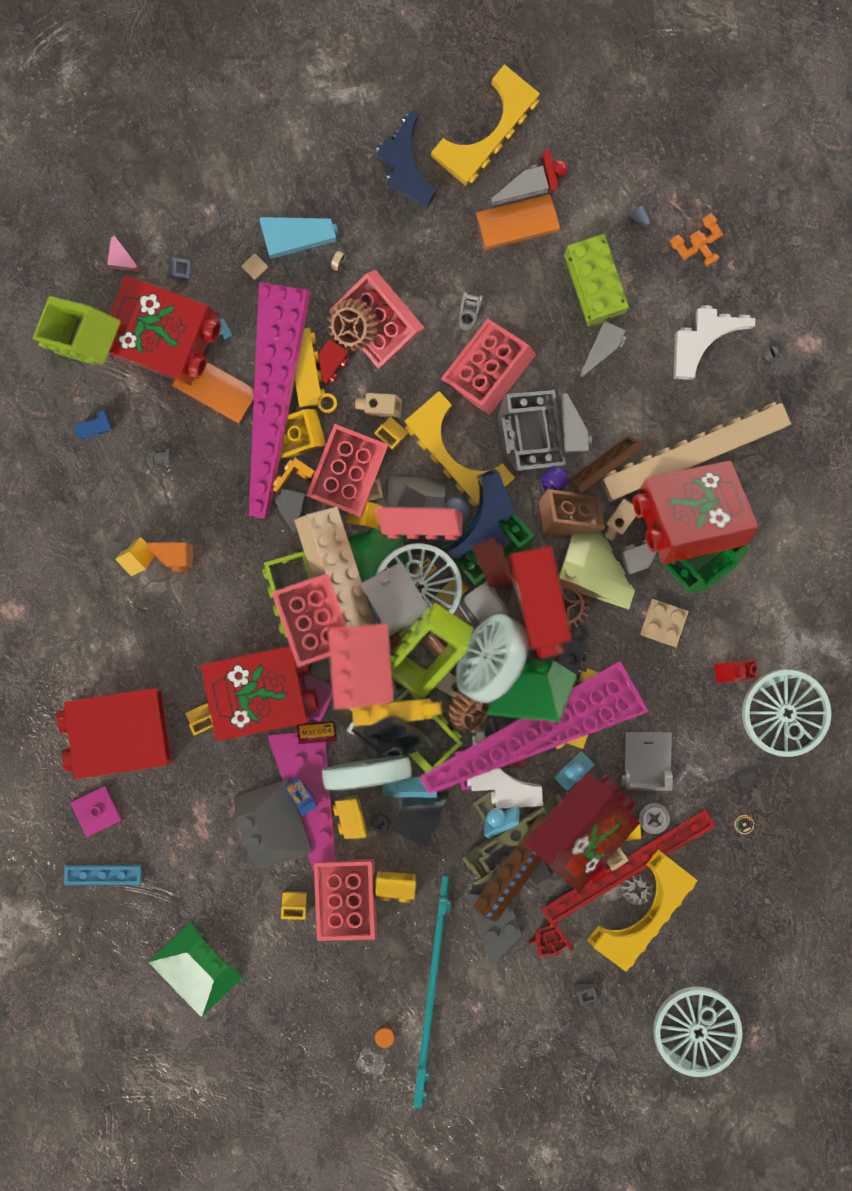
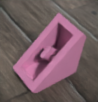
M113 236L110 242L107 265L113 269L138 272L140 270L117 238Z

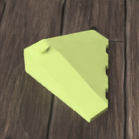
M601 531L573 534L571 536L558 576L559 586L626 609L630 608L635 592L633 586L628 583L620 562L615 559L612 553L613 549L607 538H604Z

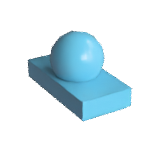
M580 751L554 778L568 791L595 764Z
M514 806L505 811L499 808L491 809L485 820L484 835L489 839L519 825V808Z

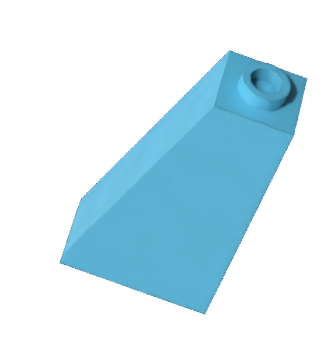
M259 218L270 259L336 242V235H339L337 225L332 224L331 219Z

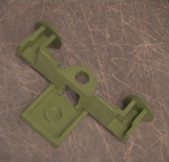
M494 790L489 791L472 802L484 822L487 819L488 812L496 808L495 804L491 802V792H494ZM558 793L545 801L543 806H538L527 814L524 813L521 807H518L519 825L487 839L461 856L468 869H471L477 877L472 882L473 884H481L497 872V867L490 869L484 860L490 854L503 847L504 844L517 846L527 833L528 826L531 827L541 813L549 816L562 801ZM513 830L521 832L519 840L511 839L510 834Z

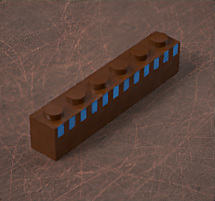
M542 813L539 815L474 903L473 907L484 918L497 922L542 861L525 842L548 816Z

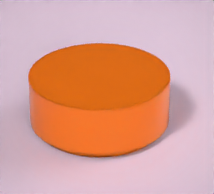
M387 1027L378 1029L375 1034L376 1044L382 1048L391 1046L394 1042L393 1031Z

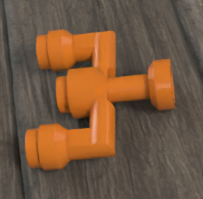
M712 213L702 219L704 226L709 228L712 234L706 237L700 230L690 236L692 239L691 243L693 244L691 248L687 249L685 247V241L679 234L670 240L671 246L679 252L684 261L697 253L698 249L706 257L704 261L706 266L713 264L719 259L718 254H712L706 245L708 243L711 244L724 235L717 225L716 217Z

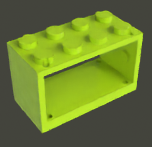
M605 234L568 245L564 256L587 326L623 316L629 306Z
M49 296L32 339L39 342L38 346L53 350L58 355L91 365L96 363L104 365L121 321L93 307ZM78 318H81L83 320L72 346H69L68 344Z
M304 551L264 563L265 567L262 568L264 578L269 579L270 586H267L270 598H274L272 592L278 591L272 566L303 558L309 579L313 578ZM275 603V605H273L275 616L280 617L278 608ZM280 617L281 623L278 624L281 635H285L286 638L287 635Z
M436 603L431 608L427 607L424 610L419 621L415 620L410 628L411 631L403 634L400 643L396 645L390 656L392 679L423 699L466 653L473 631L471 626ZM430 630L449 642V645L427 669H424L406 657V655L425 633Z
M406 688L393 702L400 701L408 693L416 700L421 699V697ZM442 714L440 716L433 715L432 720L435 719L456 742L448 750H444L433 764L417 749H415V753L409 754L425 772L442 764L463 744L461 740L463 738L456 729L451 730L447 726L449 722Z

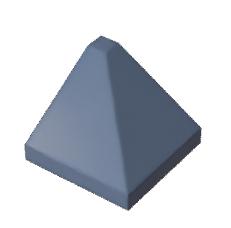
M643 206L638 207L629 214L631 219L644 228L650 224Z
M172 257L166 277L189 280L191 260Z

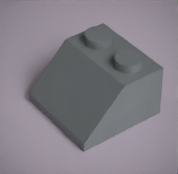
M282 489L281 493H277L275 504L278 505V509L290 529L298 534L294 520L303 517L307 496L302 493Z

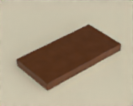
M627 436L569 479L570 485L582 493L644 446L637 439Z

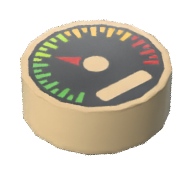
M339 251L335 253L331 269L336 271L341 269L345 253Z
M739 815L734 821V827L737 832L748 834L753 830L754 822L747 815Z

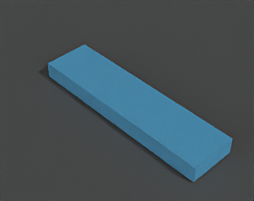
M142 865L64 866V885L142 884Z

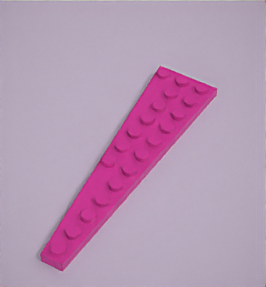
M260 282L258 291L249 515L269 519L274 493L273 489L275 487L273 483L278 472L311 291Z
M619 661L573 687L560 722L520 718L419 776L428 794L649 711L622 663Z

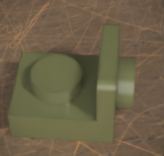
M330 656L318 660L311 669L312 673L325 682L332 675Z

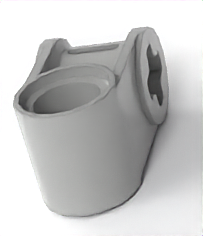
M464 291L459 315V326L461 329L469 331L474 328L478 312L480 311L482 295L478 297L469 295ZM469 316L472 318V323L465 324L462 318Z

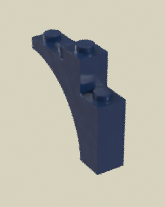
M412 109L410 113L404 115L401 121L403 123L401 129H396L392 136L394 141L392 142L386 138L384 142L379 143L375 152H377L376 155L379 161L394 169V171H389L385 179L387 180V187L427 210L436 194V189L422 177L412 156L411 139L415 124L419 118V112Z
M491 469L477 476L479 483L478 508L472 523L463 535L444 548L445 553L451 559H458L470 550L476 551L482 547L481 545H484L488 550H496L502 546L501 544L506 542L498 521L503 522L510 519L511 515L515 514L500 473L496 469Z

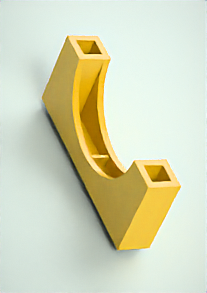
M505 64L492 79V85L500 94L503 103V115L496 129L484 140L471 145H458L443 138L431 152V158L465 186L469 182L472 184L478 178V171L488 166L491 162L489 158L493 153L497 154L502 149V142L506 138L509 140L515 133L514 128L517 124L522 125L528 117L526 115L530 109L534 110L540 102L538 100L540 93Z
M438 391L404 421L407 425L404 428L411 436L415 435L419 439L417 441L418 445L423 450L428 449L432 454L429 456L436 465L439 463L444 468L442 472L448 479L453 478L456 481L455 487L461 494L465 492L470 497L467 499L468 502L476 508L479 503L477 476L487 471L467 469L454 461L446 451L441 437V425L443 418L452 408V405ZM503 463L494 468L499 471L505 487L515 479Z
M657 850L646 864L652 870L656 880V895L646 915L636 924L622 930H608L598 925L587 939L593 948L626 972L634 965L641 952L646 950L652 938L659 933L660 928L670 919L671 914L682 904L685 896L693 890L698 881L660 850Z

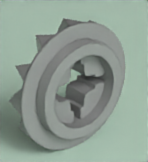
M650 803L644 806L639 813V821L641 827L646 832L658 834L668 827L670 816L664 806L658 803ZM650 812L653 815L660 813L657 817L660 824L654 821L649 823L651 817L648 813Z
M636 874L624 881L622 894L629 903L642 905L649 901L653 894V886L647 877ZM635 882L640 888H644L640 891V897L636 892H630L635 889Z

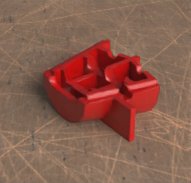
M557 923L537 929L535 931L536 939L528 941L529 945L537 944L538 956L555 955L557 957V954L566 947L570 951L574 950Z

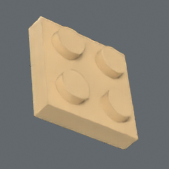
M651 599L639 635L677 647L689 611Z

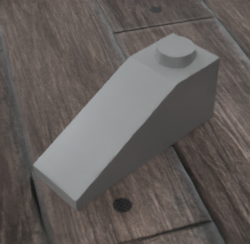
M532 165L527 167V170H524L492 198V206L547 193L549 187L543 166Z
M604 321L579 376L584 377L614 353L618 346L622 347L626 340V336H623L626 330Z
M565 393L562 395L564 453L588 452L589 447H592V437L588 436L587 428L569 395Z

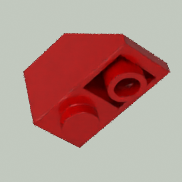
M330 339L318 354L325 385L333 384L339 375L337 374L339 368H344L349 361L348 351Z
M756 660L714 664L716 683L757 679L758 669Z

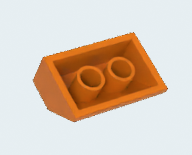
M147 543V548L165 566L171 567L172 571L188 572V568H193V545L188 543Z

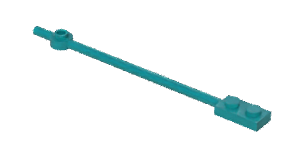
M442 876L413 1102V1108L421 1109V1104L426 1102L427 1091H423L424 1084H428L429 1072H426V1063L446 911L450 912L451 900H447L450 876Z

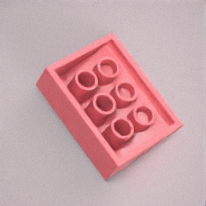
M376 270L366 273L336 303L340 304L341 301H347L348 299H353L354 301L359 299L361 304L367 303L366 309L372 308L370 313L371 315H376L373 321L378 322V325L374 326L378 331L373 334L376 338L371 341V344L365 346L362 350L378 369L425 329ZM347 310L349 313H352L354 316H356V317L358 316V314H357L356 312L351 311V310ZM356 321L352 322V324H351L352 327H350L349 329L353 328L354 323H355ZM349 333V335H350L353 339H357L356 336L353 337V335H351V334Z
M487 319L441 379L475 406L490 415L534 359L536 353L527 343Z
M334 424L306 496L361 517L388 444Z
M376 508L382 534L388 535L390 539H399V535H407V539H418V536H426V539L437 540L438 536H445V540H457V536H462L463 513L456 509Z
M327 573L272 592L297 666L300 667L329 657L328 628L346 626L329 574Z
M388 623L329 627L334 709L356 708L393 702Z
M353 859L314 863L317 941L375 939L378 936L375 860Z

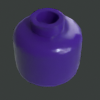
M553 465L549 467L541 476V487L545 491L548 489L562 491L569 483L567 470L562 466Z

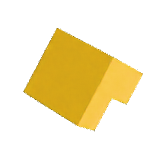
M391 417L374 433L381 442L388 444V448L392 451L408 434Z
M366 502L361 517L347 512L345 523L378 529L379 520L376 508H382V505Z
M139 537L127 549L121 551L115 560L133 576L145 570L155 555L147 548V543L142 537Z
M208 703L185 713L190 722L189 726L193 735L213 727Z
M283 891L281 919L305 920L307 916V892Z

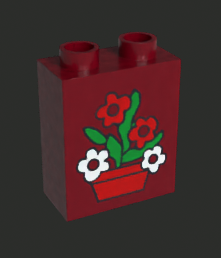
M587 772L525 842L536 855L578 893L640 824L631 813L636 803L622 792L623 789L607 775L598 782Z

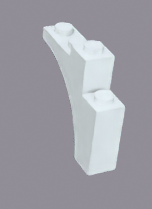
M703 305L701 308H698L695 311V331H692V328H681V330L675 333L674 379L693 380L699 360L707 347L717 338L729 332L752 329L755 327V318H750V315H739L736 318L731 317L730 314H720L717 317V309H712V306Z
M476 730V735L472 736L473 745L485 739L483 730ZM501 768L467 780V786H471L472 791L494 790V792H491V802L495 804L496 808L543 806L542 786L540 784L518 780Z

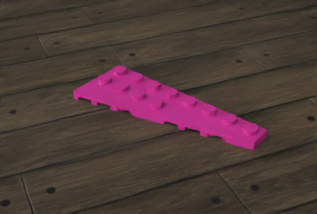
M297 732L268 735L282 780L288 779L290 782L299 776L318 804V807L304 816L301 815L313 851L308 853V857L314 871V863L336 861L330 790L325 789L322 777V769L328 767L326 742L298 744Z

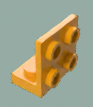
M296 458L293 461L290 460L284 468L286 470L282 477L278 476L273 483L275 486L273 490L281 493L295 473L306 481L309 478L313 480L315 471Z

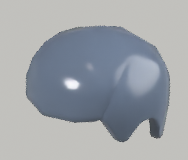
M453 496L446 499L444 509H456L463 513L462 524L469 520L472 507L465 498Z

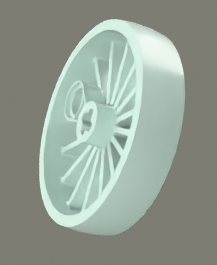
M414 543L393 550L383 559L375 576L382 573L384 569H389L386 566L393 558L397 563H400L401 561L397 555L407 551L409 561L404 567L415 586L416 582L423 586L420 589V595L423 599L427 600L428 598L425 594L446 606L448 612L454 614L461 599L462 581L456 564L444 551L432 545ZM411 549H421L420 562L412 560ZM425 550L435 553V556L422 576ZM440 556L446 562V565L424 580L437 557ZM411 563L418 565L419 569L416 574H411L408 570ZM450 567L453 573L452 578L427 583L444 569ZM455 580V592L427 587ZM427 591L453 594L454 599L451 606ZM412 624L404 628V630L411 631Z
M497 614L484 620L472 632L468 649L458 660L456 668V683L462 693L476 701L485 703L497 699L512 685L523 666L527 654L528 635L524 626L511 617Z
M781 669L761 676L751 685L743 701L742 720L748 736L759 748L776 756L793 757L809 752L823 740L830 726L831 706L825 690L814 678L797 670ZM798 677L788 701V679ZM804 679L810 683V686L793 702L800 682ZM784 681V703L776 686V683ZM771 685L773 686L779 703L765 690V688ZM813 688L817 691L818 698L795 707ZM762 691L777 707L753 698L754 694ZM820 700L822 702L823 711H796ZM751 701L776 711H750ZM784 709L790 710L789 717L783 716V713H785ZM750 714H776L751 725ZM797 714H823L821 726L798 717ZM776 719L757 737L753 728ZM796 719L819 728L816 736L813 738ZM779 723L772 742L768 747L761 740ZM784 724V750H775L774 745ZM796 725L799 732L796 736H791L789 730L792 726ZM805 734L810 739V742L802 747L799 739ZM788 738L795 740L798 749L788 751Z
M409 756L362 760L322 769L323 784L327 790L370 786L397 781L411 776Z
M687 987L678 990L661 1004L655 1016L653 1033L656 1047L665 1062L682 1074L693 1077H705L716 1074L725 1069L734 1060L740 1049L742 1026L739 1015L726 997L712 989ZM699 995L697 1019H695L689 996ZM703 995L713 997L709 1005L702 1006ZM686 997L693 1022L677 1004V1001ZM718 999L725 1006L718 1012H715L712 1007ZM674 1004L689 1024L668 1013L669 1008ZM727 1009L730 1010L732 1019L715 1023L722 1013ZM705 1011H711L712 1016L709 1019L705 1020L702 1018V1014ZM666 1015L686 1027L661 1024ZM731 1023L735 1024L734 1033L710 1030ZM661 1029L685 1031L662 1039L660 1037ZM695 1029H696V1030H699V1029H700V1030L702 1031V1033H701V1034H699V1033L695 1034V1033H694V1030H695ZM708 1034L734 1037L733 1044L729 1047ZM685 1037L671 1049L662 1044ZM706 1038L729 1050L728 1053L721 1059ZM703 1041L719 1062L709 1066ZM688 1042L681 1056L675 1053L676 1050ZM694 1042L691 1062L685 1059V1057ZM698 1042L706 1067L696 1064Z

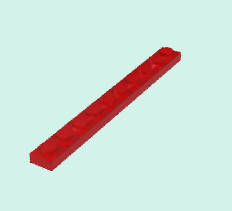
M704 809L626 856L628 861L612 871L608 867L609 873L595 884L590 880L579 893L573 888L541 907V910L550 925H553L648 867L646 864L657 850H660L667 856L714 828L715 824Z

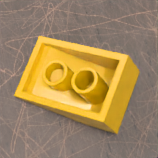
M304 409L288 415L280 460L326 447L317 410Z
M355 794L336 799L333 810L335 816H339L340 823L337 824L340 835L344 834L345 839L365 838L368 830L359 795Z
M378 871L376 897H380L379 900L391 901V898H399V902H410V899L414 900L416 874Z

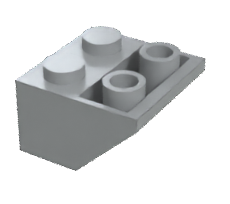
M646 540L641 541V546L636 547V544H632L622 548L624 552L619 553L626 575L649 568L656 552L650 551Z
M488 581L460 599L458 605L474 630L484 620L493 615H507L510 613L507 610L506 604L499 598L495 588Z

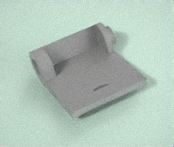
M402 562L361 583L381 624L388 623L389 636L413 624L415 620H420L424 610L427 607L431 608L428 600L422 599Z
M625 732V773L621 775V787H625V790L672 791V732Z

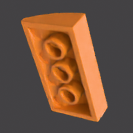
M550 194L476 212L485 250L559 232L560 230Z
M208 362L203 375L199 379L194 378L191 386L176 380L172 384L173 387L238 424H241L254 401V388Z

